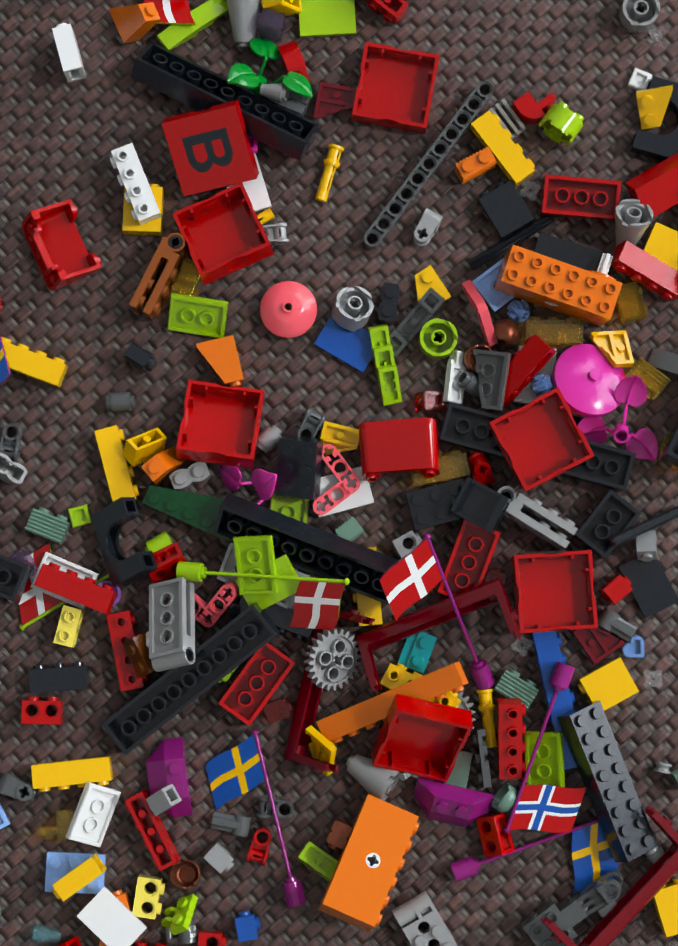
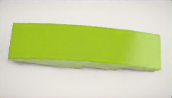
M208 0L190 12L196 25L172 24L158 34L157 39L168 50L178 47L196 37L198 32L212 25L216 19L227 14L226 1Z
M383 324L369 327V338L383 405L402 402V396L388 325Z

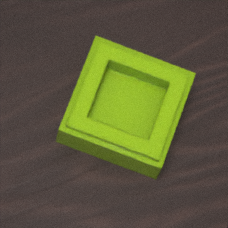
M87 504L68 509L73 528L92 523Z

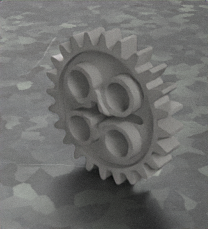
M339 627L334 628V630L323 629V634L317 633L318 639L312 638L313 646H307L310 652H306L305 655L309 656V658L304 663H307L309 666L305 668V671L310 672L307 677L311 678V682L316 684L317 687L328 691L329 689L335 691L336 687L342 689V683L348 685V678L354 679L352 673L358 672L355 666L360 665L357 662V659L361 657V655L357 654L360 649L356 646L358 642L354 639V635L350 634L349 631Z

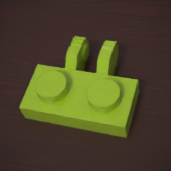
M194 894L181 897L177 902V907L171 906L165 909L164 914L167 917L162 919V926L170 928L169 931L173 935L188 931L198 897Z

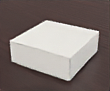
M635 68L627 86L637 91L646 90L652 74Z

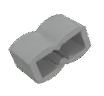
M0 453V479L9 484H22L28 473L27 469L19 463L12 462L7 455Z
M196 462L190 465L188 469L174 471L169 477L174 489L183 491L190 488L193 484L206 482L211 478V474L205 462Z

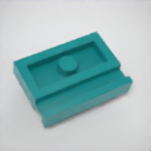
M425 632L407 637L397 663L424 674L437 637Z

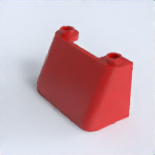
M71 199L32 210L22 222L24 236L46 285L51 291L82 279L102 268L100 258L94 253L88 254L74 223L78 210L73 205Z
M433 418L364 422L359 425L363 481L376 482L381 478V473L419 470L426 478L440 475L439 434L436 421Z

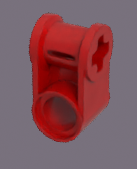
M481 451L472 453L469 457L472 479L485 486L495 483L491 466L487 462L485 454Z
M261 826L256 829L246 862L254 861L265 866L272 837L269 828ZM265 832L268 835V839L261 841L258 839L257 834Z

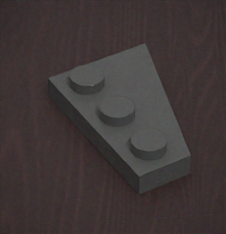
M473 349L476 359V373H478L479 378L478 387L481 406L483 409L502 411L511 354Z
M475 728V733H472L473 745H477L478 751L474 753L475 762L480 765V772H477L478 783L482 784L484 788L492 787L489 762L486 758L488 753L487 745L483 737L486 736L485 729Z

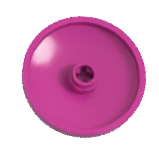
M574 345L559 356L553 367L552 382L554 389L559 387L571 411L585 417H601L611 413L620 405L615 399V389L626 378L622 367L614 368L596 345Z

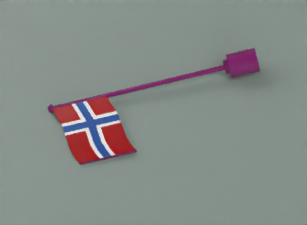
M556 662L549 682L553 684L552 689H555L507 826L503 829L505 833H510L511 830L522 829L551 833H567L572 830L587 787L566 788L547 784H525L559 691L563 692V689L568 690L575 667Z

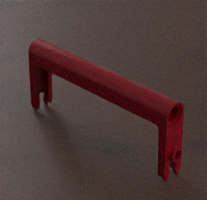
M500 578L453 596L460 616L499 602L510 634H513L514 639H522L516 621H519L515 609L512 610ZM449 598L356 635L365 666L363 673L366 680H369L373 692L375 691L376 695H380L379 692L383 691L373 652L457 618Z
M349 609L348 612L340 611L335 628H337L339 620L372 625L375 619L361 616L360 611ZM313 629L312 638L318 639L317 633L323 634V629ZM305 663L283 758L311 766V770L322 773L325 770L339 773L338 765L310 757L307 754L311 736L306 734L305 729L310 725L314 727L322 688L317 687L316 684L311 682L312 679L307 677L310 672L305 671V668L309 666Z
M646 806L647 810L645 813L668 837L672 845L578 945L552 920L550 921L547 917L540 919L553 933L551 937L558 944L562 942L565 946H609L678 872V833L671 827L672 822L665 815L661 816L654 808Z

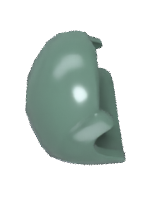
M508 782L505 783L495 794L492 807L500 813L510 811L518 795L516 788Z

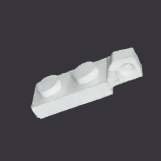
M454 350L448 359L443 394L444 402L463 403L464 390L457 383L459 376L466 371V366H464L463 351Z

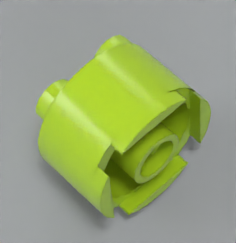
M560 101L558 104H552L540 121L539 127L543 126L544 130L542 132L554 142L560 144L562 141L566 143L564 146H569L582 129L584 117L579 113H574L568 109L569 107L566 103Z
M439 318L432 319L425 323L420 331L419 347L432 360L444 359L454 351L458 341V333L451 322ZM436 335L438 338L442 337L441 343L434 341Z

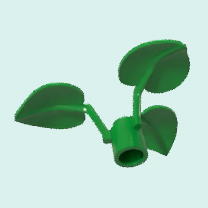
M258 36L252 38L249 43L250 49L254 54L264 57L258 75L253 73L248 65L237 63L231 67L228 73L227 84H236L260 95L261 85L267 84V79L261 76L267 59L277 60L279 50L274 42ZM288 72L287 76L282 75L271 83L275 84L282 80V84L288 90L310 99L313 96L308 79L297 72Z

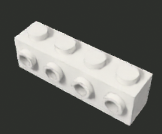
M133 143L112 150L113 157L110 158L113 168H118L120 174L117 175L121 186L125 185L127 192L124 193L127 203H132L134 209L131 210L134 220H139L140 225L162 217Z

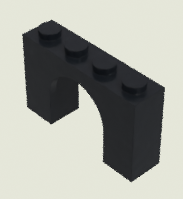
M652 76L648 89L673 85L668 107L675 114L676 127L674 131L666 135H656L637 129L630 152L664 161L678 153V83Z
M121 497L90 516L113 587H126L158 569L152 551H139L126 558L119 546V534L122 527L140 515L135 497Z

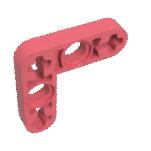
M471 280L462 282L461 287L477 314L487 346L492 347L498 344L490 313L484 299Z
M331 444L323 445L322 460L339 482L314 501L312 505L313 511L318 515L328 513L360 487L358 476L336 447ZM327 448L329 450L332 448L333 457L336 458L338 455L340 459L330 465L329 462L332 460L329 456L325 457L323 455L325 453L324 449ZM337 463L345 465L344 473L339 474L335 471L334 467ZM350 471L351 475L348 476L351 480L355 479L357 481L355 483L356 488H348L347 479L345 478L342 481L340 477L346 475L347 472ZM335 489L340 490L342 493L341 499L337 501L331 498V492ZM327 495L334 505L330 506L328 503L324 507L326 509L324 512L322 510L317 511V502H325L324 496Z
M232 581L226 582L209 603H206L195 593V602L198 604V609H195V619L205 627H212L238 596V585ZM230 588L232 591L226 598L224 595ZM215 600L223 603L222 609L216 607ZM208 614L211 616L210 620H207Z

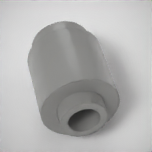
M267 425L258 436L257 446L265 453L269 450L271 451L280 441V438H282L280 435L282 431L275 425L271 427Z

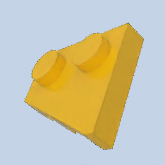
M673 85L636 91L642 130L661 127L673 91Z
M431 265L414 276L418 301L430 287L440 294L445 301L451 298L450 293Z
M626 330L591 332L590 339L614 368L632 367L634 365Z
M324 421L320 439H323V445L331 444L335 446L339 453L357 449L359 443V429ZM325 448V453L323 455L326 456L332 454L333 449L331 448L328 450L327 448Z
M312 725L307 727L305 732L311 736L312 742L309 743L312 757L334 764L337 747ZM322 771L327 777L333 773L332 771Z

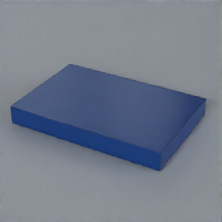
M332 314L314 343L315 346L361 373H364L373 358L369 332L363 328L355 332L344 329L335 322Z

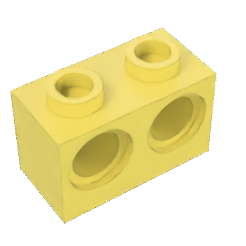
M63 605L53 643L75 648L85 610Z
M141 874L138 876L132 911L136 917L155 920L157 915H161L162 903H159L160 895H164L165 883H162L163 878ZM149 882L154 883L156 891H147L146 884ZM143 903H151L153 910L146 912L143 909Z

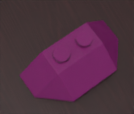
M183 737L165 739L146 762L150 796L162 788L173 784L182 801L165 812L172 817L193 815Z
M420 777L417 778L413 793L428 819L467 827L476 821L477 818L489 813L494 798L492 794Z

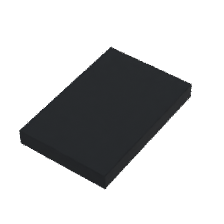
M635 558L618 567L621 575H625L631 581L632 585L630 586L633 588L631 594L645 619L678 602V597L658 559L645 562Z

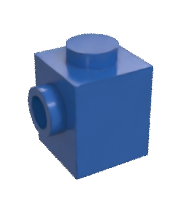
M250 910L238 912V916H235L238 941L258 939V929H261L259 917H255V912L250 913Z

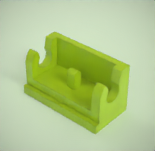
M310 841L306 843L296 858L327 881L331 879L338 862Z

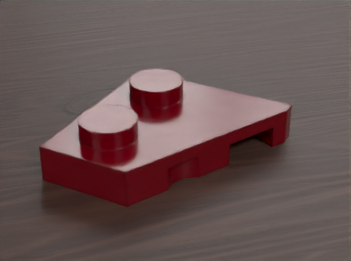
M320 82L313 118L318 119L352 109L357 88Z
M599 627L577 629L572 632L593 664L598 663L625 644L623 640Z

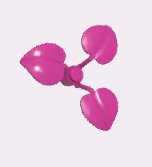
M640 376L626 377L615 389V399L619 403H625L622 423H618L615 425L614 430H611L609 427H604V420L601 417H584L577 426L583 432L586 440L601 444L606 441V431H608L611 436L614 435L616 442H626V450L636 453L635 458L655 461L657 458L658 442L652 431L641 428L636 434H629V427L626 425L628 405L633 407L642 405L647 399L648 391Z
M220 464V473L224 485L229 490L236 491L239 489V485L253 484L255 491H257L260 500L256 503L258 505L269 500L273 492L277 491V474L270 473L263 469H255L252 472L251 481L243 482L241 481L242 474L238 467Z

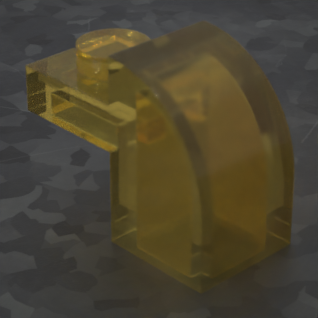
M76 809L56 811L57 825L39 826L37 828V836H43V839H54V835H57V843L66 841L67 838L65 836Z

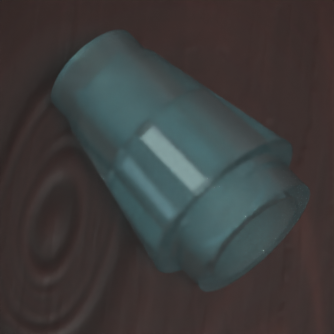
M39 924V926L34 925L32 941H36V944L60 942L61 930Z

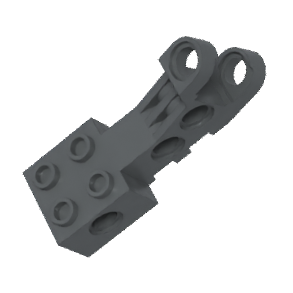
M610 870L591 882L585 889L575 894L562 906L557 907L551 900L523 921L521 925L536 946H565L562 942L558 944L551 937L553 933L540 919L549 918L550 921L552 920L573 940L578 935L572 927L602 906L609 905L620 896L624 877L619 871ZM610 876H616L619 879V882L617 880L608 878Z

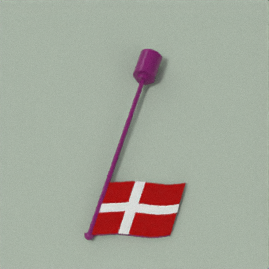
M426 533L423 536L424 540L411 553L392 565L380 577V584L393 616L397 620L407 608L426 596L442 580L474 660L469 666V671L478 690L488 689L495 683L487 661L477 659L430 540L431 535Z

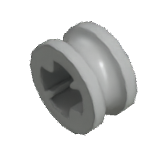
M655 761L656 768L653 771L671 774L669 768L672 767L671 764Z

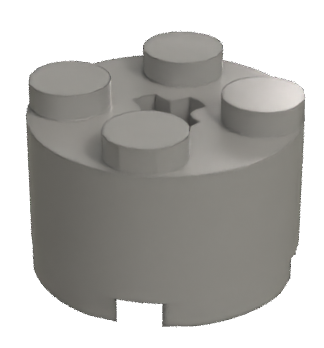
M624 0L619 10V18L622 25L630 33H642L649 30L659 15V0Z
M359 286L343 288L338 293L334 302L332 318L339 326L351 332L364 327L374 308L371 294Z

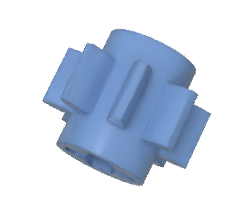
M515 299L507 306L508 312L506 314L514 322L517 320L520 323L524 322L530 315L529 304L524 299L520 302Z
M543 373L534 377L535 381L532 382V388L537 396L540 394L544 395L554 389L550 375L545 376Z

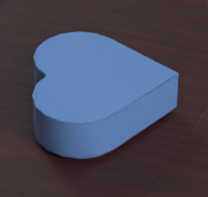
M635 635L628 643H625L621 648L623 656L628 658H644L643 638Z

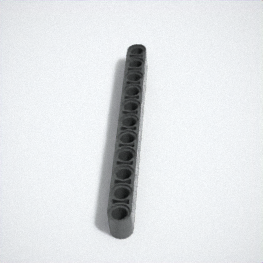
M481 81L367 230L364 235V246L368 250H376L471 126V123L474 122L489 102L494 91L491 82ZM486 88L489 94H481L480 89ZM475 103L478 105V108L472 110L468 105ZM465 118L467 123L464 125L459 124L457 119ZM452 132L456 138L448 139L446 134ZM437 147H441L444 149L445 152L443 154H437L435 152V149ZM430 162L434 167L426 169L423 164ZM414 177H420L422 179V183L415 184L412 181V179ZM409 192L411 194V197L409 199L402 198L401 193ZM393 206H396L399 208L400 212L398 214H393L390 212L389 209ZM385 221L389 226L386 229H381L378 224ZM374 236L377 238V242L370 244L367 238Z

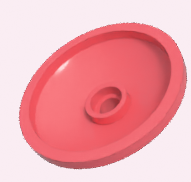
M283 281L273 285L265 292L260 304V315L265 327L274 335L282 338H295L306 333L314 324L317 316V304L313 294L307 287L297 282ZM290 304L292 309L286 310L285 305Z

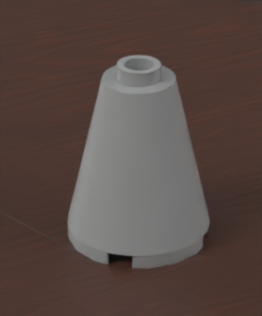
M226 0L234 43H238V47H249L251 39L256 34L262 10L261 0Z
M625 199L616 206V246L626 240L636 246L653 219V210L648 204L643 205L638 199Z
M359 754L351 755L346 762V766H348L347 771L370 795L383 801L388 798L385 794H388L390 791L392 792L399 780L400 772L372 766V759Z

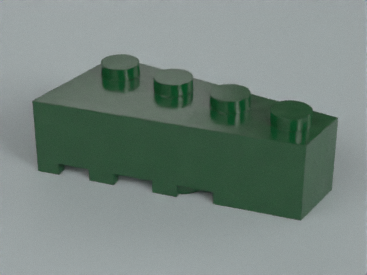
M150 485L142 503L214 536L213 531L219 508L224 499Z

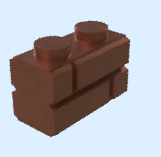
M338 817L333 819L331 828L326 835L328 847L337 851L339 848H345L348 841L347 837L350 836L353 830L351 823Z

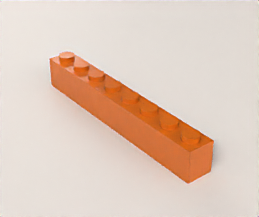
M460 661L316 722L321 734L335 744L343 741L342 736L348 734L349 737L359 734V729L366 727V730L377 726L376 722L380 720L384 722L396 693L426 701L435 698L438 701L447 697L445 693L452 691L454 694L464 690L463 685L468 684Z

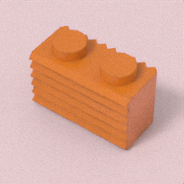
M486 146V149L483 148V150L476 152V154L470 155L469 158L466 157V159L459 161V163L456 162L454 171L461 184H464L495 168L497 161L490 148Z

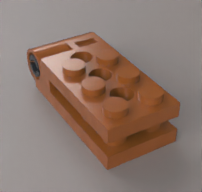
M171 233L167 238L163 236L129 303L133 312L140 314L142 310L145 317L152 321L155 317H159L162 311L160 306L163 300L167 301L171 293L169 290L171 284H175L178 280L179 273L177 272L188 252L185 239L180 233ZM164 265H166L165 268H164V270H163V272H162V274H161V276H160V278H159V280H158V282H157V284H156V281H157V279H158V277H159V275H160V273H161V271H162Z

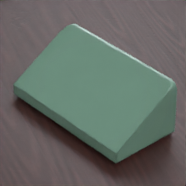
M460 750L456 758V764L447 783L444 782L445 784L466 788L473 753Z

